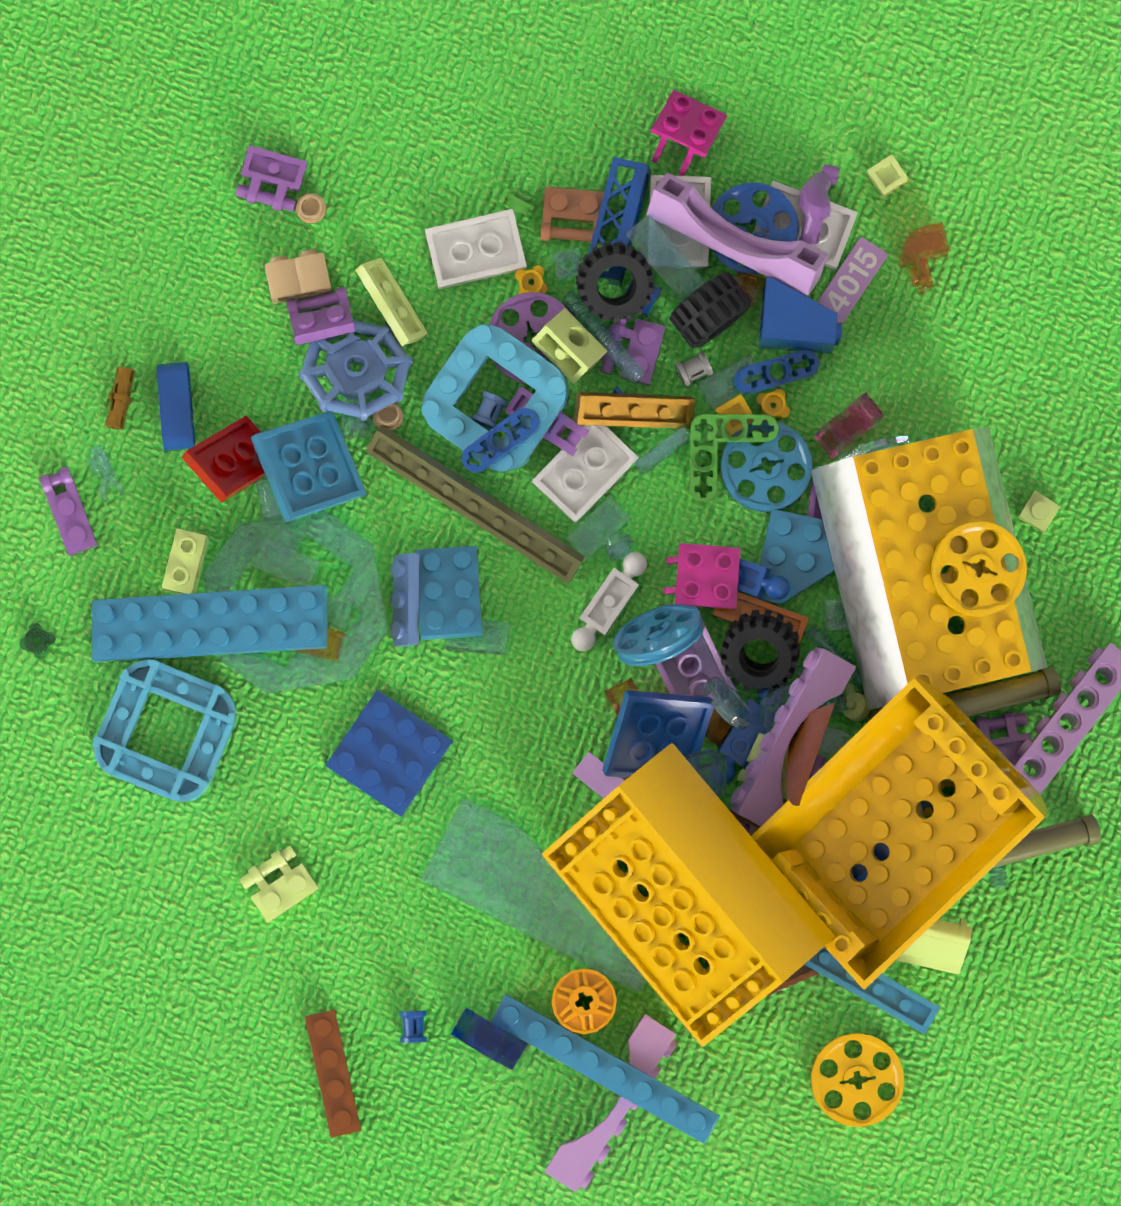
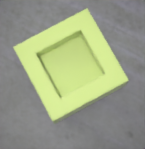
M892 154L866 172L882 197H885L909 180Z
M1034 491L1018 518L1040 532L1045 533L1061 506Z

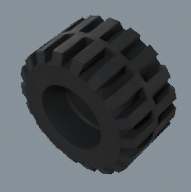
M606 242L603 243V247L598 248V246L592 248L593 252L591 254H585L582 258V265L579 264L577 269L576 285L581 301L593 316H599L602 321L607 322L608 319L613 320L614 323H620L621 319L630 321L633 319L632 316L634 314L640 315L644 312L643 307L645 305L648 306L651 302L650 296L654 294L655 289L653 285L655 280L651 267L643 254L631 245L626 246L623 242H616V244ZM613 266L627 268L633 277V283L629 291L618 298L603 296L597 286L598 278L602 272Z
M729 272L721 273L686 297L673 310L669 320L691 348H697L710 342L735 323L749 309L752 301Z
M759 609L752 610L751 616H748L747 613L740 615L739 621L734 620L730 629L727 630L721 649L722 666L726 665L724 672L727 677L733 676L732 683L736 686L742 683L744 685L743 690L747 692L750 691V688H755L756 694H763L764 688H767L769 693L776 690L777 685L782 688L787 683V679H791L795 672L800 653L799 636L797 631H792L793 624L790 621L785 624L783 622L784 616L779 613L777 617H773L770 610H765L764 614H760ZM754 639H763L774 645L779 656L770 663H756L747 657L743 645Z

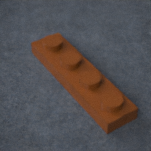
M336 1010L304 1016L331 1138L362 1131Z

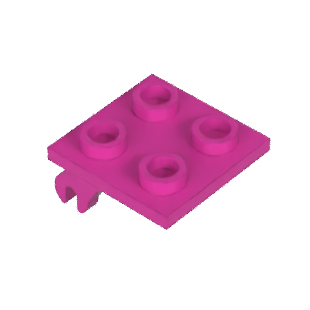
M673 90L650 131L661 137L651 162L658 163L668 140L671 139L689 148L678 173L680 176H685L695 153L704 158L706 157L728 115Z
M679 543L678 556L666 558V564L678 565L676 586L665 587L664 594H675V604L736 609L740 548Z

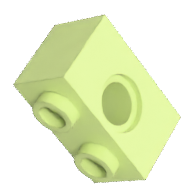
M566 308L550 320L532 339V343L573 384L592 369L607 353V350Z
M176 529L162 583V588L165 591L175 594L197 593L210 542L206 535Z

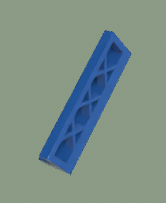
M613 157L588 255L593 252L592 248L598 246L599 240L604 246L603 243L605 242L601 237L602 229L613 222L619 233L617 238L610 243L623 242L626 246H632L651 176L648 164ZM618 167L634 169L632 181L621 187L616 179ZM615 183L618 189L612 192ZM630 188V191H629V194H628V197H627V195L625 194L624 191H626L627 189ZM622 194L626 201L625 209L613 215L608 207L609 202L612 198ZM608 212L611 218L605 221L606 213ZM622 217L621 225H619L617 220ZM621 266L610 267L609 271H603L599 278L607 279L611 285L622 287L626 268Z

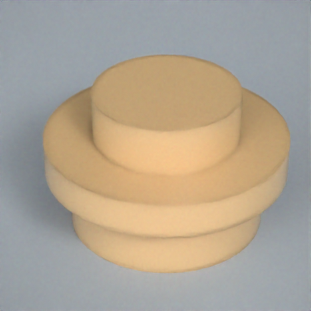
M308 193L297 201L296 212L303 222L314 224L324 218L326 204L319 195Z
M395 403L373 414V422L377 428L383 425L390 431H394L400 427L403 421V412Z

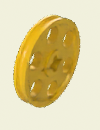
M976 521L954 528L941 539L933 554L931 573L934 586L939 596L947 605L966 615L986 616L1007 608L1016 600L1025 584L1027 564L1021 545L1009 531L994 523ZM986 530L994 532L997 536V543L993 548H986L981 543V535ZM955 536L964 538L967 543V548L962 554H957L951 549L950 543ZM1006 554H1011L1017 559V568L1013 572L1005 571L1002 568L1001 560ZM982 561V567L991 573H982L977 577L975 576L976 571L971 566L962 564V562L970 565ZM944 566H952L956 570L957 577L953 583H946L941 579L940 572ZM995 584H1003L1006 587L1008 594L1004 601L999 602L992 597L991 590ZM966 589L974 591L977 595V602L973 607H966L961 602V594Z
M851 1033L833 1039L818 1053L811 1070V1088L817 1104L830 1118L847 1126L865 1127L882 1121L896 1108L903 1093L904 1073L898 1056L885 1042L868 1034ZM856 1040L860 1043L861 1053L858 1057L849 1058L846 1056L844 1046L848 1041ZM885 1052L889 1055L890 1064L886 1069L879 1070L873 1065V1057L876 1053ZM830 1059L837 1064V1072L834 1076L824 1077L821 1074L820 1065L824 1060ZM855 1071H859L861 1076H875V1079H868L862 1082L859 1089H856L854 1084H849L848 1082L839 1083L854 1077ZM887 1082L893 1085L895 1093L890 1100L885 1101L879 1098L877 1090L882 1083ZM831 1090L838 1091L842 1096V1102L836 1108L828 1107L824 1101L826 1093ZM859 1102H866L871 1109L870 1115L863 1120L857 1119L853 1113L854 1106Z

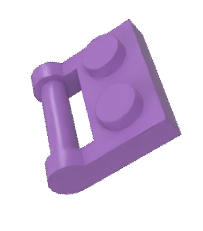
M345 286L336 288V292L296 301L295 298L286 300L296 345L355 331ZM340 303V305L331 306V307H329V308H324V309H320V310H316V311H312V312H306V313L299 314L300 312H305V311H309V310H313V309H317V308L326 307V306H330V305H334V304Z

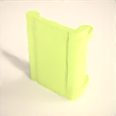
M962 917L959 924L938 919L896 961L959 975L970 944L972 927L967 926V919Z

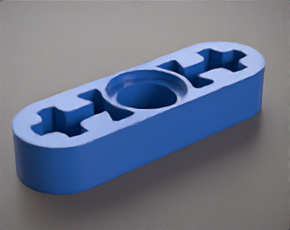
M801 350L745 366L735 373L734 384L741 393L750 394L807 378L818 371L819 359L813 351ZM802 359L809 361V366L792 370L791 364L801 362ZM774 363L781 365L784 373L780 380H775L770 375V368ZM761 373L763 379L754 381L751 385L744 383V378L748 375L753 376Z
M521 408L515 411L463 451L462 463L464 467L476 473L487 470L537 433L541 424L539 415L528 408ZM522 415L525 417L532 416L533 420L530 421L531 428L528 430L522 427L516 431L520 435L516 440L515 434L507 428V425L511 423V426L516 428L522 422L520 419ZM498 432H505L509 436V444L504 449H497L493 444V438ZM486 442L488 448L496 455L491 457V454L487 453L481 457L482 464L480 466L475 463L471 465L470 461L473 459L471 453L473 451L482 453L487 449L482 445Z

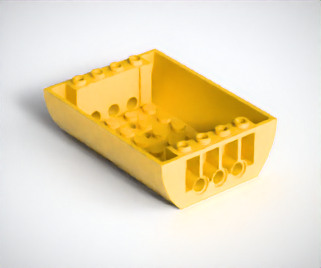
M913 678L808 780L799 806L792 805L788 800L751 837L835 935L824 947L865 990L1047 817L1048 812L1038 791L948 696L941 693L931 684L919 678ZM945 779L952 780L956 785V791L951 797L943 795L940 790V785ZM923 800H927L933 805L934 812L929 818H924L919 814L918 806ZM878 843H884L889 848V857L884 861L879 860L874 854L875 846ZM856 864H862L867 869V878L863 882L857 881L853 877L852 870Z
M673 743L616 787L541 854L701 1047L705 1046L786 981L835 937ZM618 860H622L627 864L628 873L623 872L619 868ZM638 884L647 888L649 897H645L639 892ZM678 934H685L689 939L690 945L683 944ZM699 957L708 961L710 970L704 969L700 965Z

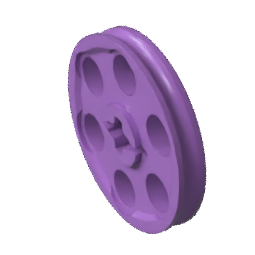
M523 293L505 301L495 311L489 325L507 331L535 351L534 346L532 347L530 342H524V339L528 337L529 331L526 322H529L534 334H538L550 320L566 307L557 299L546 294ZM535 301H543L547 304L548 312L545 316L535 317L531 313L530 308ZM506 310H515L519 314V321L516 325L506 326L502 322V314ZM537 348L539 355L546 359V356ZM493 360L497 368L507 377L517 382L525 383Z

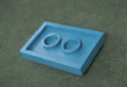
M477 546L416 550V553L419 554L421 640L482 636Z

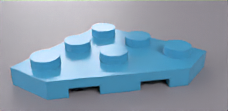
M772 509L759 565L771 569L769 578L776 575L785 577L789 581L790 592L781 600L772 599L766 590H764L762 598L754 595L752 597L765 602L784 605L792 600L793 597L807 588H811L835 571L822 519Z

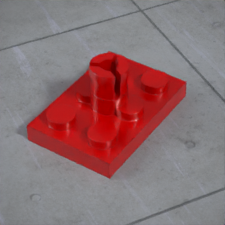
M247 415L188 449L181 457L221 503L266 476L251 440V437L261 433V431Z

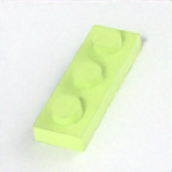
M382 257L363 263L355 270L402 347L421 340L428 334Z

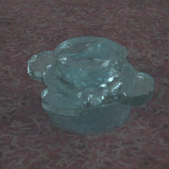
M572 248L570 251L563 253L556 251L553 254L552 260L556 263L557 267L555 274L559 280H566V278L574 276L578 277L577 269L579 264L581 265L580 257L582 255L578 248ZM567 261L571 262L570 267L566 266Z
M618 532L607 540L604 548L607 550L606 554L610 556L609 559L611 561L623 559L632 551L635 542L631 540L632 537L630 535Z

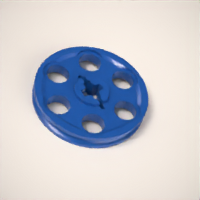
M752 182L737 185L722 194L712 207L727 222L749 233L748 230L736 224L746 226L752 225L753 221H757L759 228L770 232L769 234L761 231L754 232V236L773 241L791 242L798 240L799 223L794 207L783 193L767 184ZM760 191H765L770 196L768 205L763 208H758L753 203L754 195ZM730 199L738 200L741 206L740 211L733 216L727 215L724 212V205ZM779 213H787L791 218L790 225L785 229H778L774 225V218ZM713 250L718 259L730 269L749 275L761 274L747 266H741L737 261Z

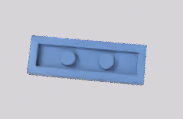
M405 553L395 555L391 567V573L394 578V592L391 596L393 607V624L391 626L393 647L419 645V554Z

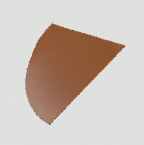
M835 703L811 711L808 717L800 724L789 743L786 766V792L789 801L794 806L800 805Z

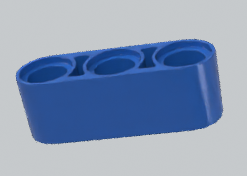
M188 362L157 364L164 451L190 449L195 446V430Z

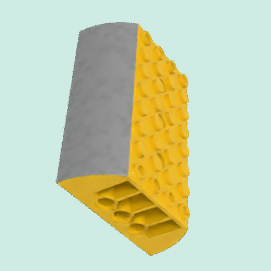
M988 427L970 429L853 456L811 470L868 710L884 707L913 678H919L937 688L941 693L1047 668L1026 580L1019 596L1007 608L986 616H971L960 613L947 605L939 596L932 579L931 564L935 549L941 539L958 526L976 521L990 522L1003 527L1016 538ZM923 495L930 496L934 501V508L930 513L921 511L918 506V501ZM986 530L981 535V543L986 548H993L997 543V536L994 532ZM955 536L951 540L950 546L953 552L962 554L967 548V543L964 538ZM1011 554L1004 555L1001 560L1002 568L1005 571L1013 572L1017 568V559ZM982 561L970 565L962 562L964 565L971 566L976 571L975 576L977 577L982 573H991L982 567ZM949 566L947 572L944 574L940 573V576L944 582L953 583L956 580L957 572L952 566ZM995 584L991 590L992 597L996 601H1004L1008 594L1006 587L1003 584ZM969 589L963 591L961 594L963 605L973 607L976 604L977 595L974 591ZM953 616L959 617L963 621L964 627L960 634H953L948 629V621Z

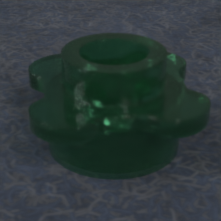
M32 623L24 638L20 639L19 645L23 650L33 652L37 659H43L47 655L46 650L50 644L55 643L56 636L53 632L43 630L39 623ZM36 638L40 639L39 644L35 643Z

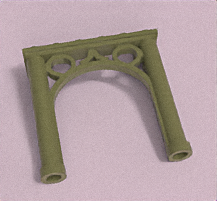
M1047 666V668L1040 669L1036 673L947 694L946 696L967 717L1041 698L1058 696L1061 692V684L1056 669L1053 666ZM883 707L871 711V712L869 713V715H868V719H866V724H867ZM923 800V802H926L931 807L932 811H934L932 803L927 800ZM920 803L918 806L919 814L922 817H924L922 806ZM1089 814L1071 821L1032 830L993 868L1080 845L1088 847L1099 844L1101 832L1094 815Z

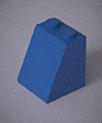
M766 277L762 298L759 348L788 351L811 350L814 353L831 354L834 346H839V341H841L842 323L837 322L838 313L774 278Z

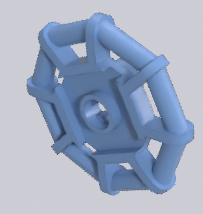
M353 319L354 332L373 336V340H359L358 336H354V332L346 333V338L333 345L329 341L341 335L309 342L303 368L299 371V378L306 383L320 404V410L358 417L363 421L395 402H401L404 398L402 393L409 367L413 365L412 357L407 356L391 332L390 326H379ZM384 342L394 357H386L379 347L380 344ZM324 351L327 353L325 364L323 366H316L319 352ZM351 362H355L357 365L361 363L364 365L360 372L349 370ZM395 367L397 369L391 385L385 381L387 368ZM325 376L332 386L328 394L319 383L317 377ZM378 389L386 393L367 404L365 403V396ZM339 394H342L348 399L358 398L359 405L335 399Z

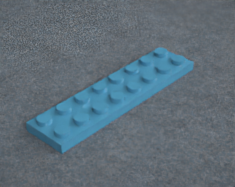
M324 585L92 600V661L95 662L327 648V587Z

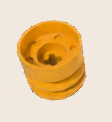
M583 968L570 971L559 980L554 988L551 1002L554 1015L562 1026L571 1032L588 1034L599 1031L609 1023L615 1014L617 999L614 987L607 977L598 971ZM584 992L586 996L591 995L593 997V1001L589 1003L590 1008L588 1010H584L582 1006L577 1007L575 1004L579 1000L578 994Z

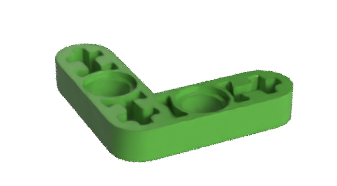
M703 413L694 417L690 426V493L692 497L698 502H708L716 495L718 442H769L778 434L779 427L776 419L768 414ZM701 419H707V423L713 425V430L707 431V441L713 440V446L707 444L694 446L695 439L701 441V432L695 430V425H699ZM732 419H737L743 424L742 433L735 437L730 436L725 429L727 422ZM746 419H753L752 425H761L762 420L766 419L769 425L774 426L773 431H768V436L766 437L762 436L761 431L753 430V437H746L748 432ZM702 449L710 451L713 457L712 462L704 467L699 466L695 462V454ZM694 470L700 472L713 470V476L706 475V483L708 486H712V491H707L704 497L700 496L699 491L694 490L695 486L700 485V475L694 476Z

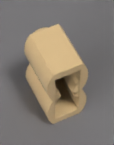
M315 249L306 250L299 253L300 257L288 259L286 255L276 256L270 259V263L264 264L272 303H285L286 300L294 298L298 300L332 292L324 253H318Z

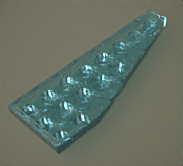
M462 798L421 880L639 993L645 982L643 976L542 857L541 854L543 852L517 825Z

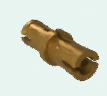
M125 367L116 368L112 393L108 395L110 403L105 427L124 430L128 406L132 404L133 399L130 396L136 374L135 370Z

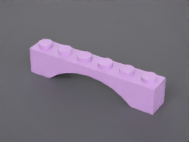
M668 172L653 190L647 216L768 278H774L806 297L820 280L828 257L827 253L802 240L791 242L773 241L754 236L737 228L716 213L693 185Z
M816 647L814 651H810L803 663L805 668L800 678H796L789 689L790 696L785 706L782 705L775 714L774 721L776 723L771 732L766 733L761 740L760 753L756 760H752L745 771L746 779L744 783L734 791L730 802L732 805L729 810L759 826H762L783 805L781 771L786 750L794 733L811 711L843 693L856 666L825 649Z
M644 1014L628 1039L629 1064L656 1079L661 1071L657 1064L662 1056L669 1058L678 1042L673 1040L676 1034ZM620 1096L608 1116L593 1130L575 1140L561 1144L545 1169V1173L574 1192H577L579 1187L585 1190L594 1176V1173L590 1171L596 1160L600 1163L603 1162L611 1149L606 1144L613 1134L618 1137L628 1122L623 1118L629 1108L635 1111L638 1106Z

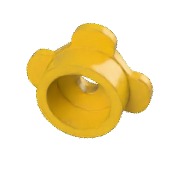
M536 265L530 270L520 269L516 271L515 278L519 281L520 286L519 294L530 292L545 294L547 292L548 286L544 283L543 275L545 271L543 267ZM530 279L534 280L533 285L529 284Z
M776 389L768 394L760 393L756 401L761 406V414H768L774 418L788 417L790 408L786 406L785 391ZM775 403L776 407L771 408L770 404Z

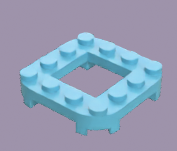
M479 325L463 337L426 391L423 399L422 414L433 430L463 451L487 433L488 430L457 409L456 404L490 357L536 390L524 408L531 409L539 415L541 421L539 430L489 467V469L495 471L509 472L523 467L529 462V457L561 410L566 408L570 399L568 398L569 385L565 375L559 368L507 331L496 326ZM522 415L520 417L521 424L516 428L510 427V430L515 434L516 440L520 437L516 431L522 427L528 430L531 428L530 421L533 420L532 416L525 417ZM507 433L502 440L496 435L494 436L493 444L497 449H504L508 446L509 436ZM486 442L482 445L487 449L482 453L474 451L471 453L472 457L481 464V457L485 454L490 453L491 457L496 455L488 448Z
M147 659L136 662L125 669L120 675L117 689L98 734L94 737L93 747L96 761L106 773L170 800L178 802L196 800L211 784L236 723V704L231 696L217 685L156 660ZM150 692L205 714L182 770L127 749Z

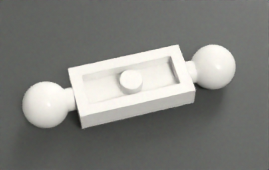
M632 552L625 556L622 573L615 568L612 569L579 619L585 622L586 626L575 630L571 637L572 645L578 651L585 652L593 648L596 642V631L604 636L638 588L639 584L634 582L632 578L643 574L647 568L646 558L641 553Z

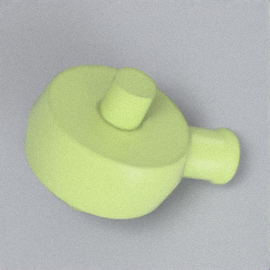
M848 685L845 687L847 697L842 704L843 714L851 721H862L870 713L865 695L856 693L854 685Z

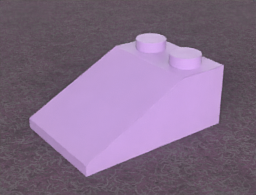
M706 627L701 637L690 648L673 658L655 664L670 694L710 697L715 703L714 708L718 707L723 711L742 703L730 676L727 677L724 672L725 666H722L721 658Z

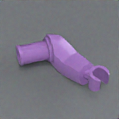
M824 164L822 172L815 173L801 189L799 204L803 214L806 216L799 240L807 244L816 245L819 243L823 220L830 216L831 210L827 192L831 184H837L840 167Z

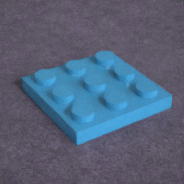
M333 411L264 431L251 437L285 522L362 498L367 494Z

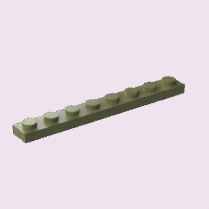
M383 425L376 430L365 451L367 454L569 584L585 556Z

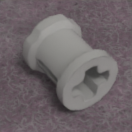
M703 351L698 352V356L686 362L674 363L677 373L686 388L696 379L705 375L709 377L713 375L712 367Z

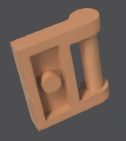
M545 187L540 241L562 239L591 242L604 192ZM552 220L593 223V230L551 227Z

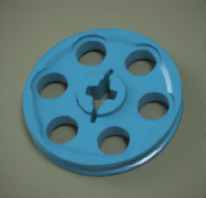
M762 421L761 425H752L751 423L748 425L746 437H748L752 430H760L766 437L768 436V431H773L774 426L769 425L768 421ZM777 422L779 430L773 440L764 442L761 446H754L750 442H727L722 454L721 476L725 488L736 502L753 511L771 512L772 509L782 510L791 506L803 495L811 478L812 458L806 442L794 429L780 422ZM743 429L737 431L733 436L740 435ZM784 436L793 438L795 441L794 450L788 453L781 451L778 447L780 438ZM731 453H742L745 457L744 466L741 468L731 467L728 463V457ZM762 459H767L768 463L783 461L782 463L775 464L771 468L770 474H766L765 470L749 472L760 467ZM792 465H800L805 471L804 478L799 481L791 480L787 474L788 468ZM750 481L755 487L754 494L750 497L741 496L737 490L740 482ZM772 487L781 488L785 495L783 501L780 503L769 501L767 497L768 490Z
M664 605L642 613L629 621L616 634L613 645L622 663L630 666L652 665L673 658L690 648L703 634L705 624L698 608L695 606Z

